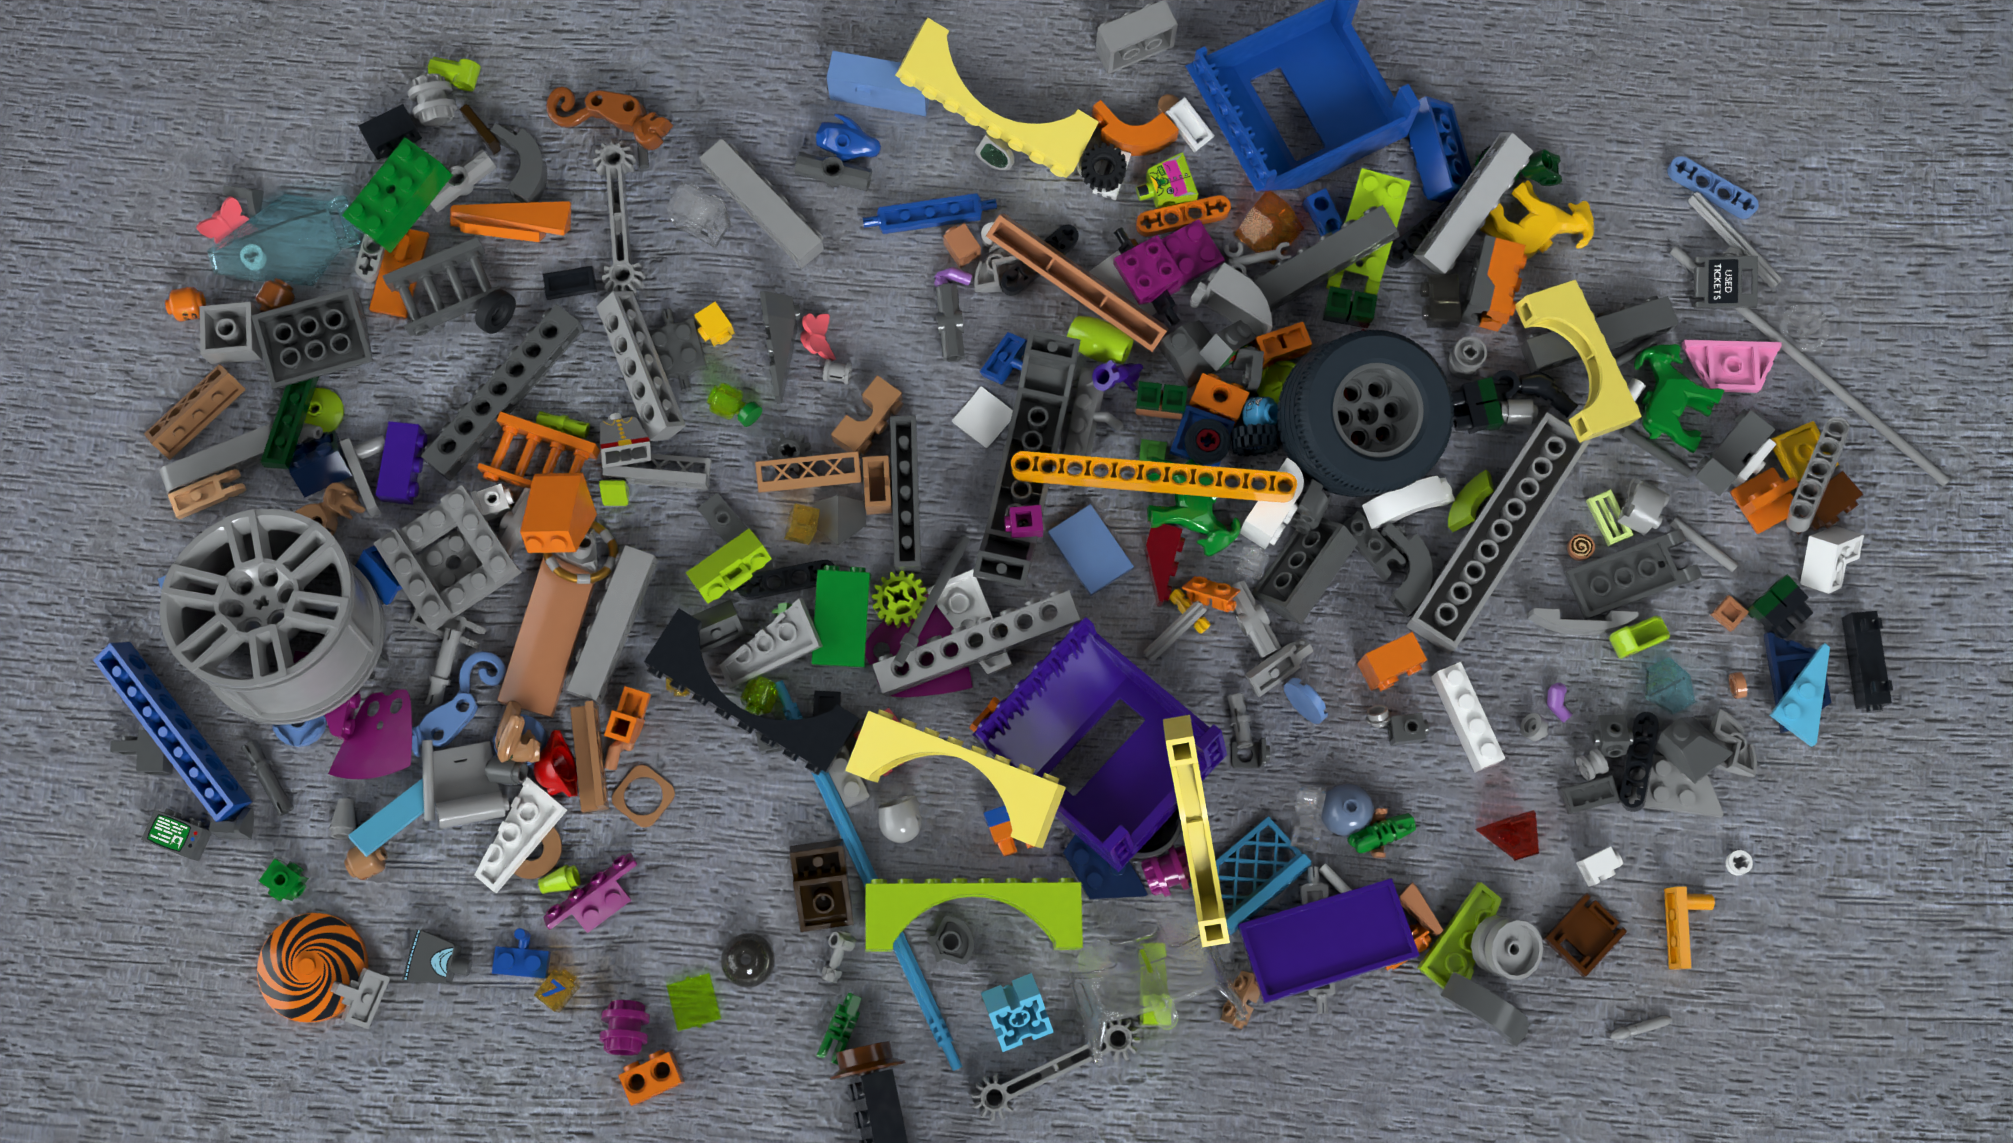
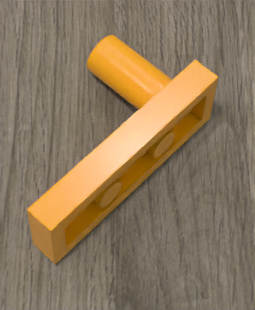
M1687 887L1665 888L1669 970L1691 969L1688 910H1713L1715 899L1712 894L1687 893Z

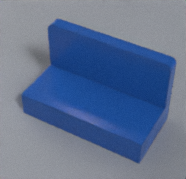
M375 545L364 549L355 567L371 583L380 600L385 605H388L393 601L396 593L403 588Z

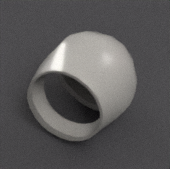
M915 795L899 797L878 807L880 830L890 841L906 843L913 840L919 834L922 818L919 812L920 804Z

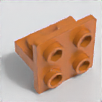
M1772 467L1732 489L1730 494L1756 534H1760L1787 519L1789 508L1794 498L1790 492L1796 489L1799 484L1794 477L1785 482L1775 468Z

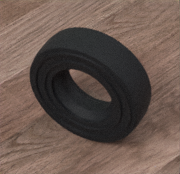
M502 289L490 292L482 300L476 311V325L489 334L502 330L514 314L516 308L515 298Z

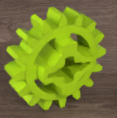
M900 571L899 576L896 577L893 572H890L889 580L882 577L883 585L874 586L878 594L872 595V599L877 602L872 605L873 609L879 611L877 616L880 620L885 618V623L889 626L894 621L897 628H900L902 622H905L909 627L911 625L910 620H916L917 614L921 611L922 605L927 600L926 597H923L928 594L926 587H922L923 582L921 579L915 581L916 577L913 573L906 577L905 572ZM913 588H914L915 591H916L917 600H914V599L911 597V595H912V593H913V591H912ZM903 596L906 601L899 600L898 602L895 600V598H902ZM884 598L889 601L888 610L885 609Z

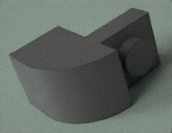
M138 729V737L122 736L121 741H111L110 752L118 755H137L136 772L144 775L173 774V765L146 730Z

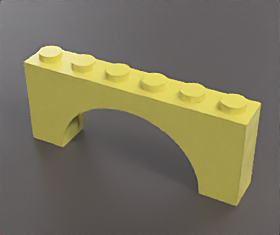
M1576 280L1526 295L1515 305V309L1525 328L1542 327L1560 334L1573 345L1585 364L1589 378L1588 399L1582 411L1569 419L1579 443L1626 427L1642 417L1638 405L1628 389L1627 382L1623 379L1616 360L1612 356L1605 337L1601 333L1594 314L1590 310L1583 291Z

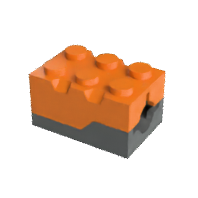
M1488 235L1484 237L1474 256L1459 322L1497 332L1503 324L1507 325L1509 317L1513 316L1516 308L1515 305L1517 304V301H1513L1515 292H1519L1522 278L1518 276L1520 270L1524 269L1527 261V255L1524 254L1526 245Z

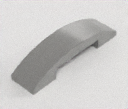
M1533 608L1528 613V619L1535 624L1551 631L1569 635L1607 633L1627 625L1638 617V612L1611 611L1605 616V621L1560 619V609Z

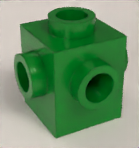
M274 858L259 879V882L270 889L268 891L270 896L281 902L283 899L293 901L294 898L301 896L306 888L305 883L309 878L301 874L304 869L294 862L290 861L287 864Z

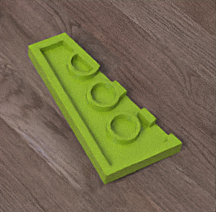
M1477 882L1417 969L1442 989L1445 988L1453 972L1471 980L1474 972L1473 967L1476 962L1471 949L1473 934L1483 920L1496 915L1502 898L1482 882Z

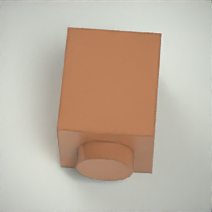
M965 223L960 226H952L943 235L944 246L959 268L981 256V247Z

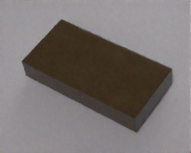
M465 104L459 110L464 119L495 155L501 150L495 136L469 105Z

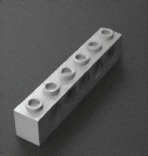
M613 291L596 306L647 436L650 441L669 440L686 426L633 291Z

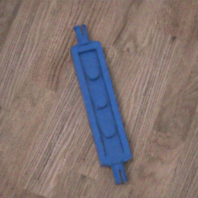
M975 193L878 208L877 216L863 217L864 228L879 226L883 234L978 221L981 220L983 211L997 209L996 198L981 201L979 195Z

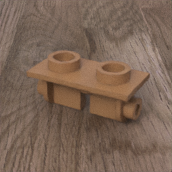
M1241 970L1240 975L1234 981V989L1231 996L1223 1006V1014L1220 1020L1242 1030L1244 1025L1247 1026L1254 1009L1246 1004L1247 1000L1256 1003L1260 992L1254 974Z

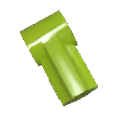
M434 56L430 59L428 74H440L445 77V81L450 82L461 90L468 92L475 90L481 66L478 63L468 59H460L457 62Z

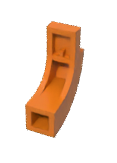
M1101 100L1093 105L1092 118L1099 121L1097 127L1102 128L1100 140L1106 143L1107 146L1113 144L1114 148H1120L1122 151L1129 152L1131 156H1146L1164 150L1177 140L1179 129L1164 112L1144 125L1133 126L1120 121Z

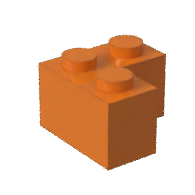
M1411 632L1366 653L1357 665L1370 690L1373 691L1379 688L1380 692L1394 686V683L1399 681V675L1407 673L1408 676H1411L1421 671V665L1427 661V658L1414 633Z

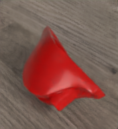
M554 730L551 732L545 748L540 752L539 761L534 762V775L538 783L547 788L550 796L564 792L569 797L578 796L575 762L560 730Z

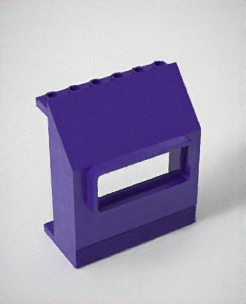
M1085 617L1071 627L1069 633L1062 641H1058L1052 647L1051 652L1034 666L1032 672L1015 686L1014 691L1007 698L999 702L996 710L988 718L980 722L977 730L972 735L994 758L997 754L1010 759V766L1019 768V765L1023 764L1035 769L1034 775L1042 778L1044 773L1049 774L1118 700H1122L1145 720L1143 724L1076 795L1073 796L1065 789L1055 815L1119 872L1178 809L1163 719L1190 715L1201 781L1226 757L1227 751L1222 730L1214 724L1211 727L1207 726L1096 632L1094 624Z

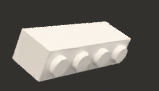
M1459 662L1437 671L1431 676V679L1474 773L1503 761L1505 756L1462 663Z

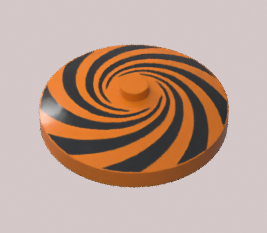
M323 913L298 915L278 926L265 941L257 965L260 991L270 1007L288 1019L309 1023L329 1020L344 1012L347 1005L342 1004L344 997L330 991L334 981L348 986L351 980L358 981L363 968L368 969L367 950L358 932L344 920Z

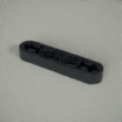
M1452 199L1439 206L1391 245L1386 262L1388 266L1400 268L1415 257L1413 254L1419 246H1412L1409 243V237L1418 236L1423 241L1430 232L1427 223L1430 221L1437 222ZM1403 247H1404V248H1405V251L1402 253L1400 259H1399V258L1393 259V258H1392L1393 252H1394L1395 254H1397V253H1399V252L1403 249Z
M1067 224L1059 227L1044 241L1065 255L1077 244L1079 233L1074 226ZM1063 233L1065 235L1071 234V241L1065 240L1061 243L1060 247L1058 243L1062 240ZM1020 260L1002 275L1000 287L1006 295L1014 296L1025 289L1041 274L1038 272L1027 273L1023 269L1025 263ZM1017 269H1019V272L1022 276H1024L1025 281L1023 280V277H1020L1016 282L1017 287H1014L1012 285L1008 287L1007 279L1013 281L1015 278H1017Z
M818 560L753 573V577L748 581L752 585L760 584L758 579L762 578L765 591L761 592L759 586L752 588V593H747L746 590H742L746 586V582L739 586L737 591L743 599L754 600L814 588L817 584V575H814L816 581H812L809 569L813 568L814 573H817V570H822V567L825 565H835L829 560ZM797 571H804L807 574V579L804 583L797 584L792 580L793 574ZM771 576L781 578V585L776 589H771L767 586V581Z
M1651 712L1639 713L1633 724V744L1629 745L1620 793L1622 806L1630 812L1641 810L1646 802L1659 732L1658 719ZM1645 720H1650L1652 726L1648 727L1647 737L1643 736V726L1641 724H1644ZM1640 743L1647 744L1650 748L1649 752L1645 755H1638L1634 749ZM1634 768H1641L1645 771V776L1640 780H1635L1630 777V772ZM1632 786L1637 787L1636 794L1637 798L1640 799L1635 800L1634 804H1630L1629 799L1626 798L1631 797Z

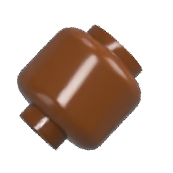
M277 278L274 281H265L256 295V301L261 306L259 310L266 312L291 305L295 300V295L292 292L293 288Z

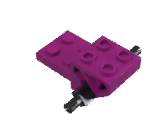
M1199 219L1163 239L1156 235L1141 244H1138L1136 239H1129L1123 227L1118 228L1114 232V235L1121 244L1118 248L1121 255L1115 257L1113 261L1117 271L1138 305L1152 303L1159 315L1165 314L1171 326L1180 322V319L1173 310L1176 304L1171 295L1180 291L1181 286L1222 265L1225 261Z

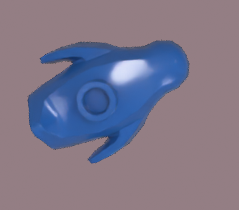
M835 114L834 116L844 123L822 122L817 131V146L836 154L837 156L835 157L840 158L842 162H848L858 157H876L881 150L880 142L876 138L867 135L856 122L841 114Z

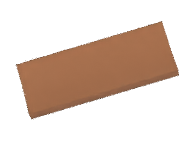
M554 556L561 567L571 573L591 574ZM543 557L497 699L498 702L507 706L509 701H516L521 705V710L553 718L596 582L590 584L568 582L554 574L545 563Z

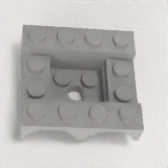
M463 485L442 497L440 504L399 531L394 529L373 543L427 627L432 631H435L522 573ZM456 526H458L459 529L457 531L453 532L452 534H450L449 536H447L446 538H444L443 540H441L440 542H438L437 544H435L419 556L415 554L427 545H429L430 543L434 542L435 540L449 532L450 530H452L453 528H455ZM459 557L461 559L459 568L450 570L448 567L450 559Z

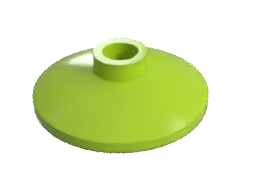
M315 388L304 423L319 426L323 429V432L329 433L336 430L341 424L344 417V406L339 396L333 391L326 388ZM315 406H319L318 412L312 413V409Z

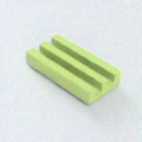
M1611 489L1586 500L1608 547L1634 535L1631 528L1619 523L1624 533L1620 534L1614 518L1603 498L1607 499L1618 521L1621 508ZM1596 501H1597V503H1598V505H1599V507H1600V509H1601V511H1602V513H1603V515H1604V517H1605V519H1606V521H1607V523H1608V525H1609V527H1610V529H1611V531H1612V533H1613V535H1614V538H1613V536H1612V534H1611V532H1610V530H1609V528H1608V526H1607V524H1606V522H1605V520H1604V518H1603V516H1602V514H1601V512H1600V510H1599V508H1598V506H1597V504H1596Z

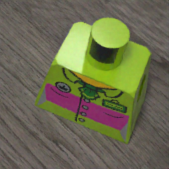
M1179 153L1149 168L1146 174L1147 183L1136 186V194L1139 201L1153 198L1156 209L1194 201L1198 198V192L1183 153Z

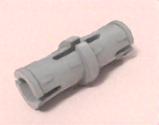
M1244 694L1229 695L1227 699L1232 716L1230 725L1234 727L1237 748L1251 747L1254 745L1249 726L1251 717L1247 715Z

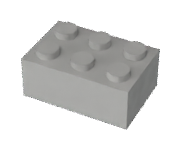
M1166 0L1150 2L1143 9L1136 12L1132 10L1125 13L1119 19L1103 22L1097 30L1095 50L1107 74L1174 47L1178 23Z

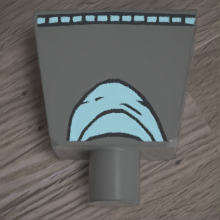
M416 929L402 980L451 984L455 973L465 976L470 974L472 960L459 957L461 953L460 945L429 932Z

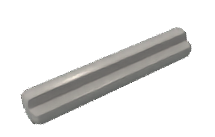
M1200 601L1193 603L1144 650V655L1150 661H1155L1207 611L1206 607Z

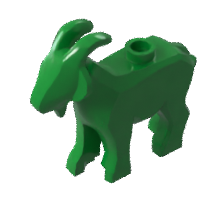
M1657 345L1646 348L1635 358L1634 368L1638 370L1642 366L1644 359L1649 360L1656 384L1653 390H1648L1641 403L1645 405L1641 413L1642 426L1650 434V439H1657L1664 433L1673 442L1694 453L1702 439L1700 437L1701 431L1682 429L1679 417L1682 415L1685 407H1690L1706 417L1710 416L1714 403H1719L1725 390L1705 388L1675 369L1671 362L1683 364V360L1679 356L1681 350L1679 345Z
M1151 457L1150 459L1152 462L1173 463L1172 461ZM1190 459L1185 463L1189 465H1199L1196 464L1193 459ZM1157 473L1147 475V479L1150 481H1157L1160 478ZM1176 475L1172 478L1176 483L1186 481V478L1182 475ZM1208 477L1199 479L1202 485L1212 484V480ZM1175 494V506L1149 505L1147 508V522H1151V528L1174 523L1190 531L1207 535L1206 539L1197 540V544L1203 547L1204 555L1207 557L1226 549L1239 536L1241 531L1240 521L1236 517L1230 523L1231 531H1228L1212 513V503L1215 504L1217 497Z

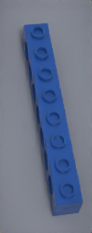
M109 643L93 659L95 664L216 822L236 819L242 810L252 803V800L132 643Z

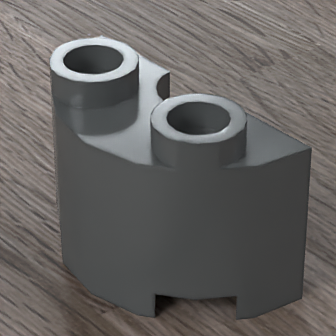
M1314 479L1290 523L1291 526L1295 527L1302 534H1308L1310 530L1318 527L1331 502V496L1321 491L1323 485Z

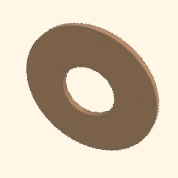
M554 827L542 839L544 845L542 855L533 861L525 859L514 872L515 875L524 879H536L545 876L554 869L562 853L561 837Z

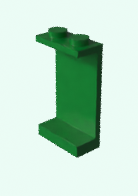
M825 565L824 570H817L814 626L823 646L812 651L811 664L866 668L865 648L871 573L866 572V568L850 567V571H839V566Z

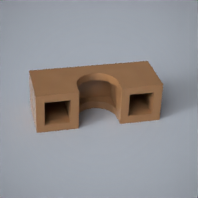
M878 375L862 394L863 403L873 410L872 415L864 421H856L846 415L831 433L832 441L847 452L858 451L859 456L861 453L864 455L872 446L873 442L871 440L876 434L880 435L888 425L886 421L892 414L896 415L903 406L902 392Z

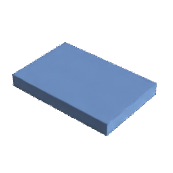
M1091 504L1048 531V535L1090 596L1134 568Z

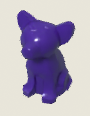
M1109 360L1107 364H1101L1094 369L1092 374L1093 384L1098 390L1106 391L1114 387L1115 384L1124 382L1135 392L1137 388L1134 383L1139 379L1143 365L1140 363L1116 364L1114 360Z

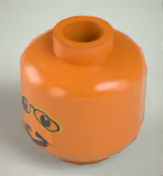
M195 287L171 290L169 299L165 300L167 313L169 315L173 314L174 318L180 322L199 319V306H207L203 292H199Z

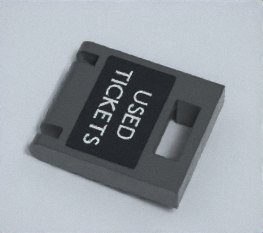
M1758 256L1694 258V264H1705V267L1694 268V299L1704 298V302H1694V309L1757 308ZM1742 271H1751V294H1742Z

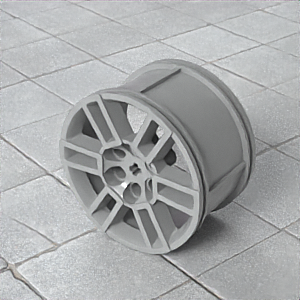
M252 509L225 517L204 530L185 547L174 564L170 566L161 589L160 623L164 638L172 654L192 674L206 682L215 695L229 708L254 721L276 725L296 724L313 720L335 710L349 700L364 685L381 655L385 636V618L381 601L375 589L362 572L350 563L347 554L334 536L320 523L299 513L279 509ZM327 566L337 569L341 583V597L304 592V587ZM278 580L277 584L271 586L273 582ZM252 588L249 593L245 594L248 589ZM309 608L336 612L334 620L304 614V612ZM243 612L240 617H236L239 613ZM300 629L325 635L322 641L309 654L298 662H293L289 640L296 637ZM271 642H273L279 669L273 673H269L266 647ZM242 643H249L253 670L252 678L233 677L216 670L217 666Z

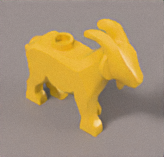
M1527 180L1515 188L1512 195L1526 207L1529 214L1521 219L1518 224L1508 221L1504 216V208L1499 203L1494 210L1490 211L1489 216L1485 219V224L1480 229V231L1488 236L1526 245L1524 254L1529 259L1538 251L1542 254L1547 251L1553 244L1551 239L1557 234H1582L1583 238L1576 245V248L1585 247L1594 235V220L1587 201H1582L1576 205L1568 203V207L1573 213L1570 215L1557 206L1541 201L1534 193L1533 185Z

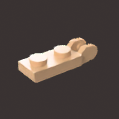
M234 469L219 475L214 474L169 493L168 497L176 518L180 520L228 500V497H235L244 493L246 487L243 483L235 484L225 489L222 483H229L238 479L241 476L239 470Z

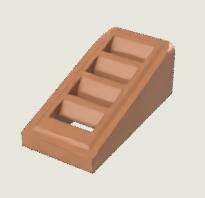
M1413 882L1408 884L1398 895L1402 908L1421 926L1426 928L1432 936L1440 935L1444 930L1417 886Z

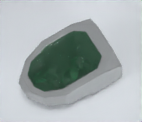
M988 134L984 136L975 150V154L981 161L998 170L1011 169L1015 163L1014 154L1008 143L1000 138H993Z

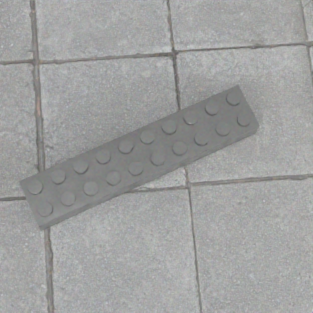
M1548 412L1542 417L1434 581L1426 597L1417 607L1406 627L1449 655L1457 648L1591 441L1590 439L1579 443L1573 428Z

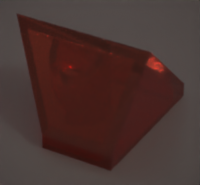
M1534 810L1475 829L1512 857L1514 861L1539 854L1537 821Z

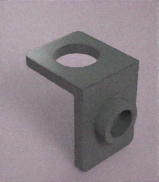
M1261 738L1259 742H1253V746L1247 747L1253 754L1252 760L1247 763L1241 762L1238 759L1237 753L1241 748H1237V742H1233L1232 767L1262 769L1266 765V761H1270V746L1266 745V738Z

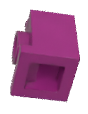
M1041 505L1009 507V516H1004L1005 531L1011 532V538L1043 537ZM1021 521H1025L1028 523V526L1019 527L1018 524Z

